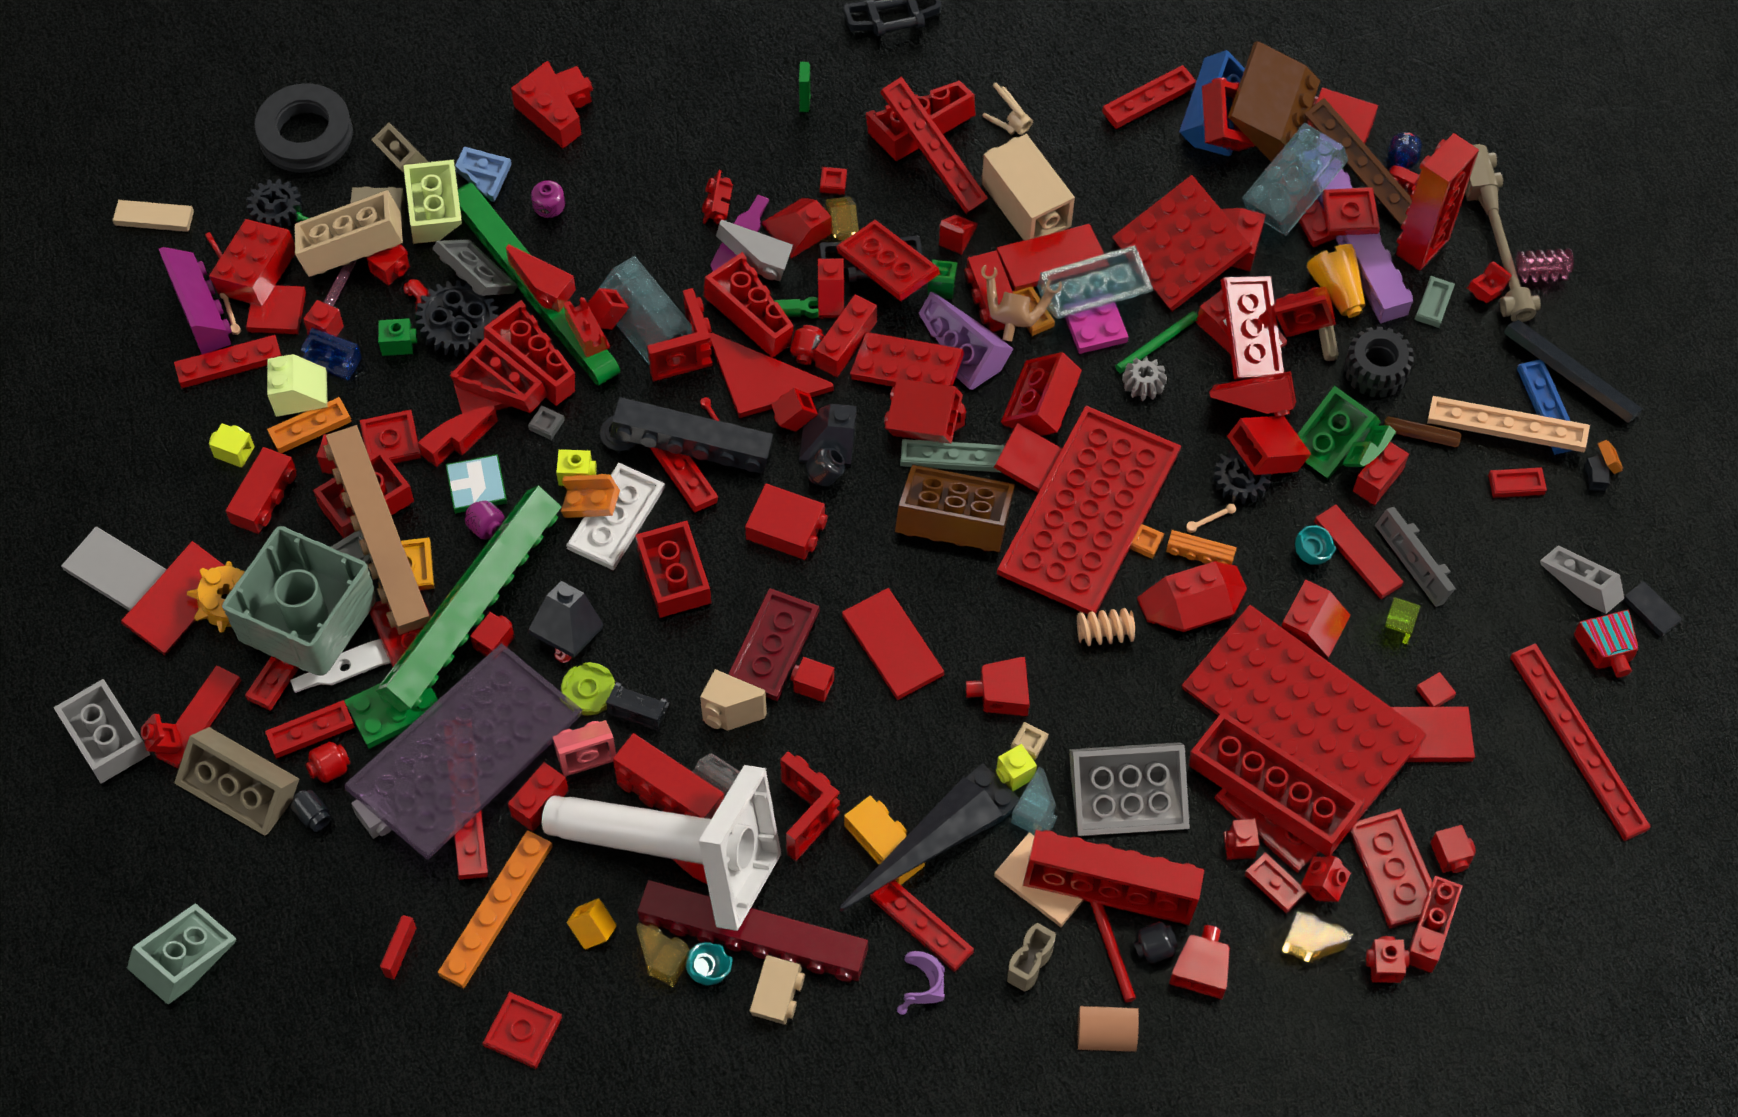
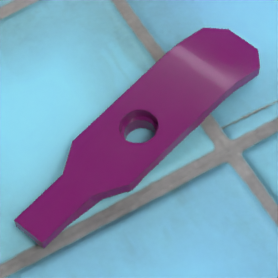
M757 195L750 209L739 215L734 224L758 232L760 229V217L769 199ZM723 242L711 263L713 271L737 256Z

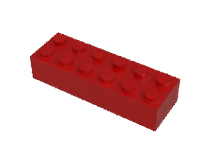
M1454 133L1447 140L1443 139L1437 145L1435 153L1432 156H1426L1420 164L1421 173L1415 180L1417 187L1410 196L1412 203L1406 210L1405 214L1408 216L1401 226L1403 232L1397 239L1399 245L1396 255L1418 270H1421L1450 239L1479 149Z
M1223 711L1195 745L1190 754L1189 766L1325 856L1332 855L1361 815L1363 801Z
M1036 830L1023 886L1081 898L1089 902H1098L1102 905L1190 925L1199 901L1204 869L1197 868L1192 864L1170 862L1163 857L1153 858L1141 855L1133 850L1115 849L1108 844L1086 842L1078 837L1060 836L1048 830Z

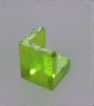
M1394 597L1385 626L1405 633L1402 643L1408 644L1420 605Z

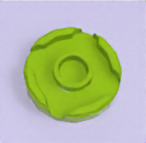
M588 662L578 667L575 666L563 677L561 684L563 701L569 709L577 714L586 716L599 714L607 709L606 701L615 685V680L611 672L601 664Z

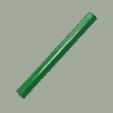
M1192 311L1115 365L1116 370L1119 373H1123L1128 363L1133 364L1135 358L1141 360L1197 321L1198 315Z

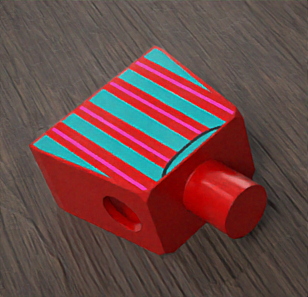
M1629 610L1579 623L1574 635L1595 668L1601 669L1612 666L1618 678L1632 672L1628 662L1633 660L1637 653L1638 644Z

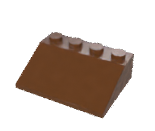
M1259 41L1254 42L1228 118L1271 162L1295 156L1307 122L1305 113L1312 107L1320 80L1306 65Z
M912 465L898 506L895 532L903 533L906 536L929 538L932 541L955 543L958 546L981 548L984 551L1000 552L1015 484Z

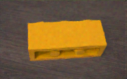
M869 796L844 815V826L880 865L907 837V831L899 821L894 822L890 818L887 808L881 801L876 802ZM925 863L895 879V881L900 885L922 869Z

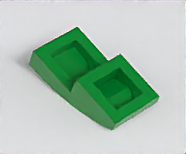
M1389 425L1372 426L1364 442L1353 443L1343 465L1346 467H1363L1369 464L1387 447L1396 431Z

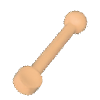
M220 293L219 296L224 300L230 319L232 334L238 335L241 332V328L236 324L229 299L225 294Z
M1228 504L1225 509L1198 522L1190 521L1187 523L1186 529L1189 533H1194L1197 527L1227 513L1233 514L1236 511V506Z

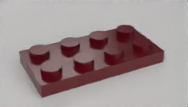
M769 588L728 675L765 690L767 698L778 701L819 613V606Z

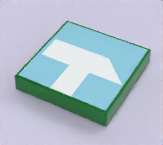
M498 454L446 464L455 514L466 512L471 504L487 500L495 506L507 504Z

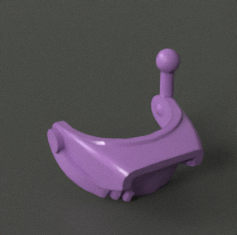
M913 951L907 953L905 961L918 966L925 972L929 979L930 990L923 993L905 994V1002L897 1008L898 1013L901 1015L907 1012L910 1004H929L944 1000L945 968L938 962V959L925 952Z

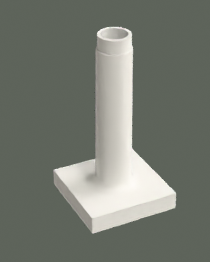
M743 766L712 819L560 796H551L547 800L542 814V827L548 835L703 864L716 927L736 931L741 926L781 855L766 769L760 767Z

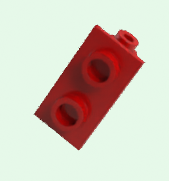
M720 170L714 178L708 180L705 191L708 192V198L705 199L702 206V212L705 213L704 224L709 218L714 219V222L720 224L721 220L725 221L727 219L729 203L721 200L729 202L733 184L729 178H720Z

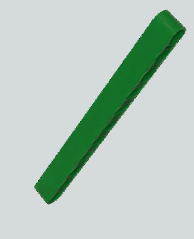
M470 182L459 188L458 197L462 219L506 274L518 285V289L595 385L599 386L618 375L620 368L607 349L589 357L585 356L566 320L564 307L558 312L553 309H546L537 302L509 264L506 247L509 244L528 254L530 253L473 183Z

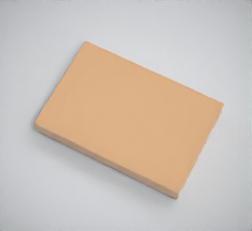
M1029 832L996 870L994 877L1058 926L1062 927L1084 900L1023 886L1034 835Z

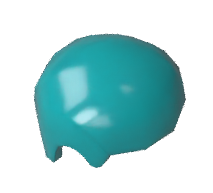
M1318 525L1304 527L1298 533L1295 540L1296 553L1302 561L1310 565L1325 563L1336 550L1332 536L1325 528Z
M709 942L699 943L687 954L686 969L695 982L705 986L718 984L731 971L732 957L726 955L722 945Z

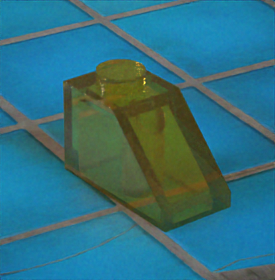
M851 197L826 200L827 212L831 216V233L834 238L838 237V240H846L859 231L856 204Z

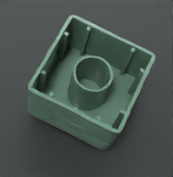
M279 526L273 531L256 558L228 594L222 608L239 641L311 674L323 676L330 671L374 606L376 595L368 566L364 561L303 536V534Z

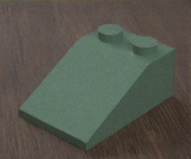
M195 903L133 946L127 969L169 1004L189 990L236 942V938Z

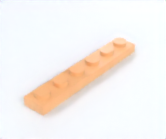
M1436 396L1432 398L1427 422L1429 424L1585 452L1590 428L1588 424Z

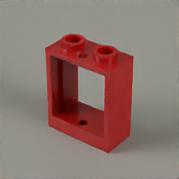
M1215 78L1211 83L1202 86L1205 143L1234 151H1241L1255 146L1235 124L1234 130L1229 129L1227 126L1226 96L1231 97L1233 102L1240 82L1232 83L1228 82L1226 78Z

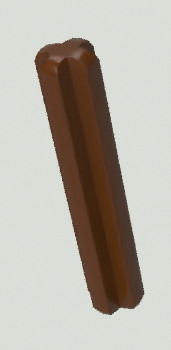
M1389 416L1384 421V426H1391L1396 431L1395 434L1452 447H1458L1461 440V433Z

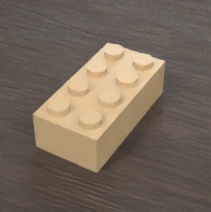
M388 190L295 224V255L309 277L315 274H322L340 265H347L351 261L362 257H369L376 252L393 248L403 243L401 212Z

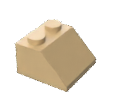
M716 669L700 697L703 720L707 725L715 729L723 728L728 731L764 719L767 714L765 690Z

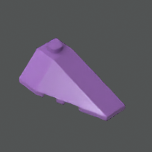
M930 292L919 315L931 336L936 338L939 345L963 349L964 356L956 378L973 390L1002 370L1013 348L995 333L934 292Z

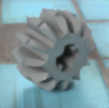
M1146 356L1143 361L1135 358L1133 364H1127L1122 380L1125 383V391H1131L1132 398L1139 395L1142 401H1144L1146 396L1153 400L1156 397V393L1161 394L1163 392L1167 377L1164 374V366H1157V359L1150 362Z

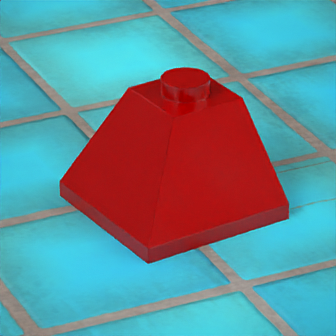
M801 198L763 221L762 226L773 238L793 245L789 255L790 258H793L831 235V216L817 200Z

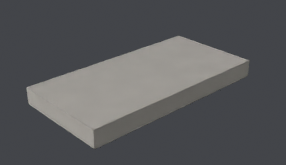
M97 526L62 564L64 571L129 611L167 570Z

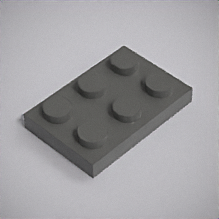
M470 240L436 241L433 250L440 256V260L450 265L456 271L458 277L466 280L472 286L475 293L481 296L514 294L518 285Z

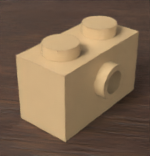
M766 955L750 1009L753 1016L785 1025L787 1018H793L797 1004L796 1001H793L796 990H801L805 974L801 973L802 968L800 964Z

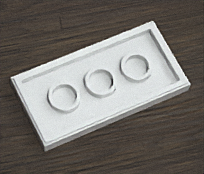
M620 463L617 464L611 474V477L620 489L613 516L584 517L567 543L568 550L611 570L616 568L665 489V483Z

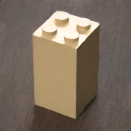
M1027 134L1018 138L1015 137L1008 143L998 148H992L984 154L982 185L1023 240L1063 231L1071 227L1075 197Z

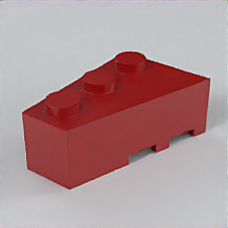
M548 61L511 88L514 106L562 148L581 135L579 116Z
M486 338L480 342L450 375L457 388L531 413L548 395L540 380Z

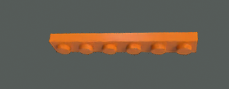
M527 830L439 969L438 974L440 977L463 989L465 988L553 847L552 842Z

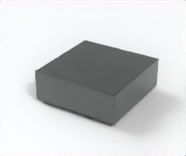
M541 406L528 427L530 431L552 440L565 420L563 415Z

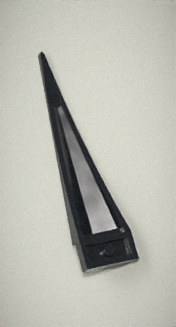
M981 764L954 786L841 904L840 911H845L870 894L942 852L1002 822L1021 806L1022 801L988 767Z

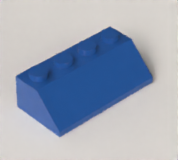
M1227 50L1204 58L1180 133L1196 148L1229 156L1232 155L1233 150L1205 143L1202 86L1211 83L1215 78H1226L1228 82L1232 83L1241 81L1245 68ZM1226 96L1227 126L1229 129L1234 130V123L1228 118L1233 102L1231 97Z

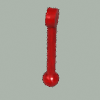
M209 232L205 236L220 259L223 254Z
M702 398L700 401L701 407L707 409L713 420L719 421L711 408L710 399Z

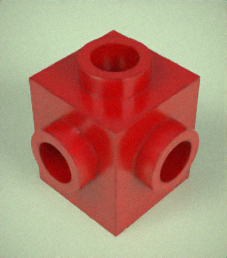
M1335 856L1313 857L1301 886L1316 901L1339 902L1351 873L1342 865V861Z
M1383 936L1375 939L1371 948L1367 949L1366 965L1371 967L1372 982L1401 983L1406 974V967H1409V951L1404 950V940H1395L1394 937Z

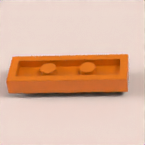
M340 397L327 402L326 408L304 412L267 430L278 452L283 453L350 423L351 418Z

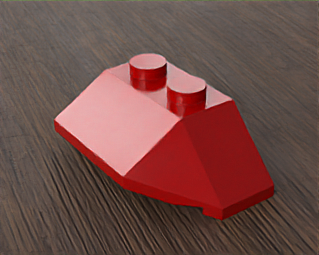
M1214 561L1164 577L1138 596L1137 600L1147 622L1157 623L1167 628L1185 632L1233 617L1247 591V587L1237 566Z

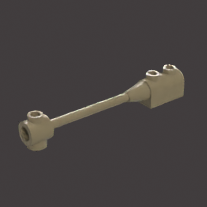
M1473 145L1479 149L1465 195L1467 201L1479 200L1489 216L1504 269L1512 275L1508 282L1511 290L1500 299L1501 314L1503 317L1510 316L1513 322L1516 320L1525 322L1532 319L1536 315V311L1540 310V299L1538 295L1531 296L1528 288L1521 287L1498 213L1499 187L1503 185V177L1500 172L1494 173L1493 170L1497 165L1496 154L1488 153L1485 145Z

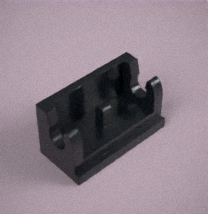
M616 682L606 701L607 712L610 715L659 731L670 707V702H667L668 699L663 697L661 700H657L625 689L622 683Z

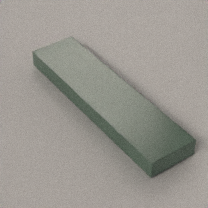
M902 439L901 466L911 467L912 465L938 469L1000 472L993 467L1005 445L958 442L948 444L926 440Z

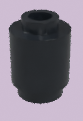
M302 790L292 798L291 810L308 829H312L314 832L320 831L331 821L332 817L329 815V809L313 790Z

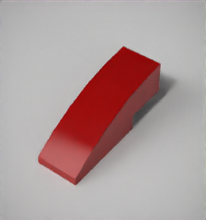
M492 405L480 407L460 414L441 424L418 442L421 456L437 467L454 450L463 455L498 421L495 407Z

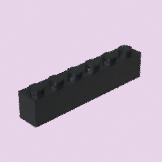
M619 397L612 421L610 437L620 441L641 444L649 448L654 447L674 454H683L699 460H708L724 466H732L749 472L764 474L773 434Z

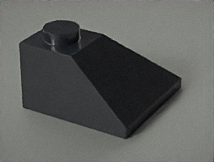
M829 404L817 409L818 415L803 426L799 462L807 463L808 459L819 449L826 447L838 450L845 459V466L851 467L856 429V406Z
M561 581L545 597L528 630V634L574 658L603 628V623L586 595Z

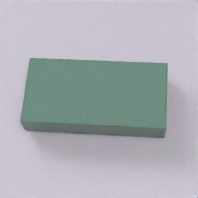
M1430 276L1415 320L1439 328L1455 284Z

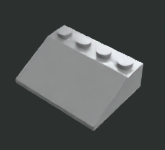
M1164 743L1069 749L1078 836L1190 829L1184 744Z

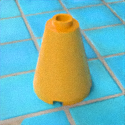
M1352 244L1335 246L1336 251L1328 253L1325 250L1308 261L1307 268L1320 287L1326 286L1331 302L1340 314L1352 318L1362 313L1365 300L1356 251Z

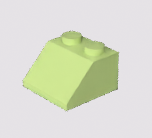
M294 354L268 359L267 395L276 417L326 408V368Z

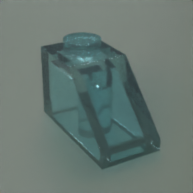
M1038 767L1012 812L1011 823L1034 835L1036 830L1050 831L1057 819V816L1054 815L1056 804L1044 769Z

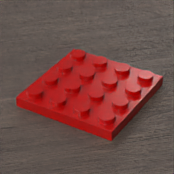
M1193 175L1189 176L1112 237L1171 311H1174L1253 249Z

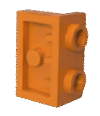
M611 475L563 477L562 483L567 489L561 513L565 518L613 516L620 489Z

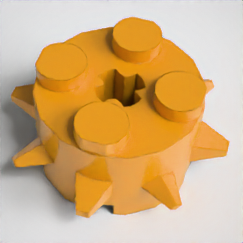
M227 561L225 566L209 570L205 568L200 569L202 578L198 589L187 591L188 596L198 600L199 610L194 619L196 621L208 619L211 624L218 626L219 632H224L226 627L231 626L222 608L225 600L221 598L222 594H229L245 572L232 567L230 561Z

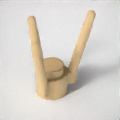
M994 83V88L1013 110L1007 117L1009 125L986 113L982 115L983 118L1006 129L1011 135L1015 132L1019 135L1024 134L1031 127L1033 120L1024 113L1005 87L1001 88L997 83Z

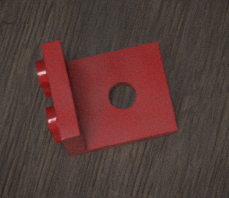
M693 288L683 290L685 319L691 334L647 345L650 373L653 381L712 366L710 355H712L711 346H713L710 336L711 326L708 317L704 318L703 316L704 307L701 297L696 298Z
M787 752L781 758L782 782L812 805L786 833L787 855L797 861L840 814L836 809L840 805V801L836 798L839 795V791L830 785V781L825 775L820 772L816 774L809 768L808 763L798 755L795 757L790 752Z

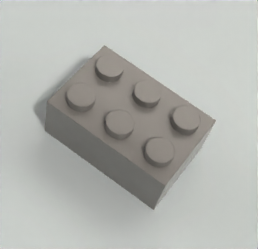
M104 679L54 707L100 784L150 755L149 751H146L143 740Z

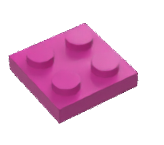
M1113 296L1064 307L1063 313L1079 354L1128 342V334Z

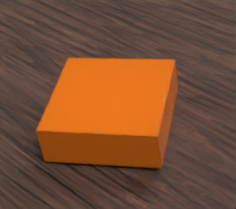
M1607 440L1598 443L1608 468L1614 474L1623 471L1620 459L1612 444Z
M1141 524L1130 549L1153 559L1163 540L1164 533Z

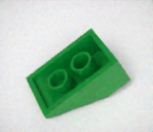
M1334 386L1297 434L1311 453L1305 463L1329 479L1343 465L1353 443L1364 442L1371 427L1378 426L1381 421L1375 414Z

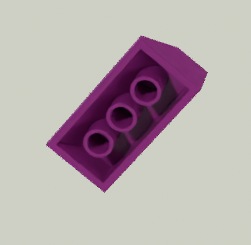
M166 247L160 248L159 251L201 354L231 345L228 334H231L232 330L228 320H222L220 317L224 312L219 299L213 300L212 295L216 293L211 281H205L203 277L208 275L203 262H197L192 252Z

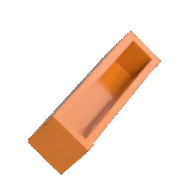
M1172 530L1166 552L1175 556L1186 557L1189 560L1202 561L1205 564L1217 561L1232 565L1237 547Z

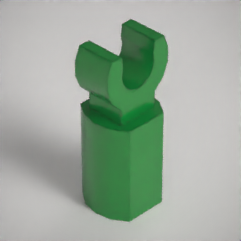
M809 297L804 301H800V299L774 300V302L780 305L788 318L801 317V315H805L808 318L818 317V309L809 308L811 306H818L817 297Z

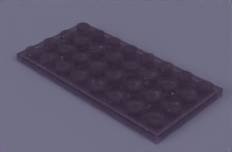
M501 643L345 784V790L428 860L553 743V736L558 735L563 730H567L582 715L583 710Z

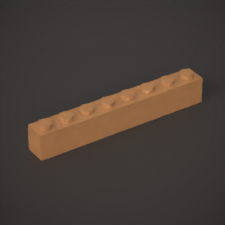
M357 425L326 435L327 445L323 446L328 461L333 460L336 466L335 469H332L337 485L342 483L345 492L341 493L346 508L351 507L354 514L350 516L355 532L360 531L363 538L359 540L364 556L369 554L372 562L368 564L373 580L378 578L381 586L377 588L382 604L387 602L390 612H387L386 616L390 627H396L399 635L424 627L429 621V614Z

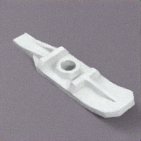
M379 639L341 653L330 671L323 676L306 673L290 681L296 693L321 684L334 685L373 668L390 664V661ZM348 664L350 668L347 671H341V666Z

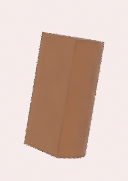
M1080 1006L1078 1013V1049L1137 1050L1138 1008Z

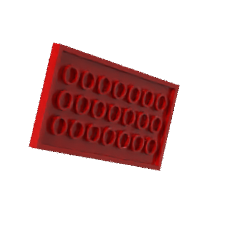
M1085 406L1000 563L997 575L1088 614L1093 611L1096 615L1131 547L1132 541L1170 472L1181 446Z
M1251 605L1247 607L1182 684L1183 690L1218 716L1222 711L1363 801L1364 804L1360 817L1427 736V733Z

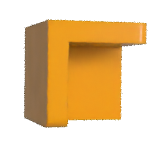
M599 898L578 906L567 921V924L584 949L607 941L616 928V923Z

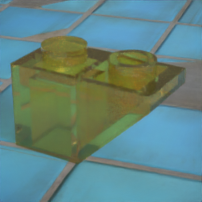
M1298 911L1282 951L1310 962L1346 949L1352 934L1346 932L1345 928L1340 925H1329L1320 921L1314 914Z
M639 923L636 929L648 974L674 987L686 967L687 954L689 953L688 945L679 938L673 937L670 939L662 935L663 932L653 925L645 926Z

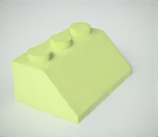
M454 160L404 165L413 244L439 241L462 224Z

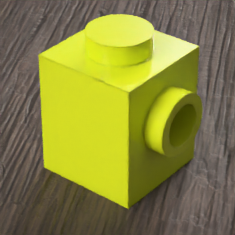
M221 424L219 429L211 435L209 441L214 458L241 468L254 449L250 434L234 425L230 427Z
M559 450L556 472L559 486H564L562 483L564 476L596 475V461H592L590 451Z
M1020 744L998 757L996 773L1002 783H1006L1013 792L1035 779L1037 765L1024 746Z

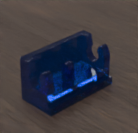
M311 328L310 334L301 348V351L305 353L303 359L326 368L327 373L349 380L362 359L358 344Z

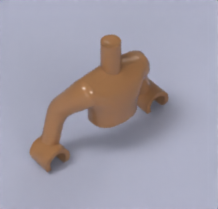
M986 265L981 269L982 276L986 279L990 316L993 320L1005 324L1002 340L1012 342L1015 327H1031L1049 306L1054 294L1062 290L1061 281L1057 290H1051V279H1049L1046 283V292L1032 312L1029 311L1030 297L1004 292L1002 301L998 305L995 284L997 269L996 267L994 268L992 276L985 275Z

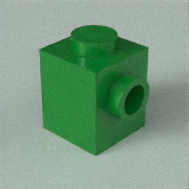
M410 319L379 320V346L382 356L413 354V344H417L418 338L417 329L412 328Z

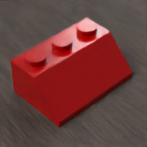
M1063 352L1026 360L1001 423L1011 428H1015L1018 423L1039 436L1057 433L1061 427V422L1070 404V399L1078 384L1082 370Z

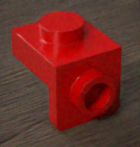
M1492 261L1482 275L1470 282L1467 289L1474 293L1477 299L1488 303L1501 295L1512 275Z
M152 714L141 727V736L144 740L146 751L177 753L182 748L176 724L161 723L159 714Z

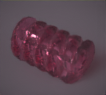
M1570 248L1565 251L1557 249L1555 252L1548 249L1545 253L1542 250H1537L1535 253L1528 250L1525 254L1519 251L1516 255L1517 272L1522 277L1524 283L1528 282L1529 275L1532 276L1533 282L1538 281L1539 275L1542 276L1544 282H1547L1549 274H1551L1553 281L1558 280L1559 274L1566 281L1573 269V252Z

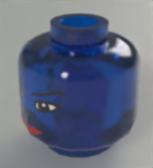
M1407 132L1395 135L1390 141L1388 150L1390 163L1405 169L1414 167L1420 160L1422 150L1420 139L1416 135Z

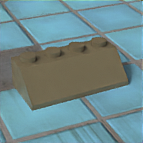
M208 727L189 737L174 783L259 833L267 835L292 802L299 778Z

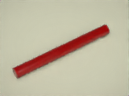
M1090 902L1125 1002L1133 1001L1136 997L1104 906L1098 902Z

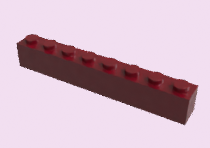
M650 880L647 882L638 908L639 921L646 927L652 929L666 928L678 936H686L688 934L697 937L703 943L709 942L713 944V942L724 944L727 949L732 951L746 950L761 959H765L766 955L800 964V966L807 967L810 972L816 974H823L824 972L833 974L837 979L845 982H850L851 980L859 981L868 951V940L753 908H750L738 931L716 927L711 898L709 896Z

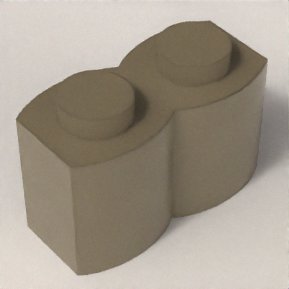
M1039 923L1033 925L1028 930L1024 938L1023 947L1018 949L1010 960L1007 982L1024 992L1035 984L1040 967L1044 966L1052 955L1055 932Z

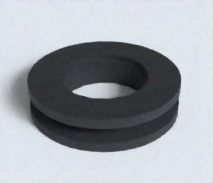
M296 84L275 92L261 105L255 119V130L263 154L271 163L287 171L312 172L323 169L341 158L352 140V123L345 102L337 93L321 85ZM301 113H314L328 120L325 132L312 141L295 143L280 136L283 124L291 117Z

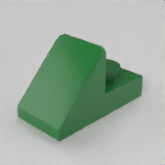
M932 260V263L939 267L940 274L928 282V296L930 292H934L944 299H952L957 262Z

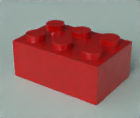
M245 219L209 275L217 293H223L228 298L262 306L295 255V242L290 231Z
M380 449L370 455L369 459L390 514L393 515L414 502L410 485L383 450ZM332 478L314 489L319 507L343 539L354 533L355 531L350 520V516L354 514L351 507L346 508L341 493L345 492L342 483L337 485L335 478Z
M687 521L636 534L637 550L659 618L711 604L710 587Z

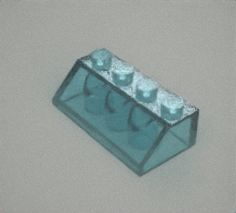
M1135 245L1041 272L1037 284L1040 295L1043 297L1047 290L1046 283L1049 279H1051V290H1057L1061 281L1062 290L1054 294L1047 307V310L1057 319L1153 291Z
M635 256L614 267L599 287L617 290L628 305L629 309L619 320L617 326L648 364L647 345L693 333L691 323Z

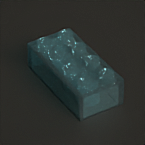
M1304 123L1242 197L1246 209L1266 214L1264 222L1286 236L1348 162L1344 146Z

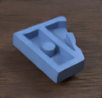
M464 147L455 168L456 172L465 180L473 183L485 197L495 202L511 167V159Z

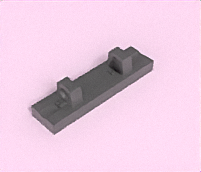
M1395 507L1386 509L1375 524L1376 528L1435 607L1443 605L1456 589L1447 577L1451 571L1445 564L1438 565L1417 538L1416 534L1420 530L1414 523L1407 524Z

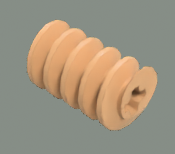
M1122 608L1119 616L1115 609L1110 610L1108 616L1104 610L1099 611L1098 618L1091 611L1088 613L1087 620L1083 613H1078L1077 630L1079 642L1081 643V640L1085 639L1087 645L1091 646L1092 638H1096L1098 645H1101L1103 637H1106L1109 644H1112L1114 636H1117L1119 642L1123 643L1125 635H1128L1130 641L1133 642L1135 622L1132 610L1129 615L1126 608Z

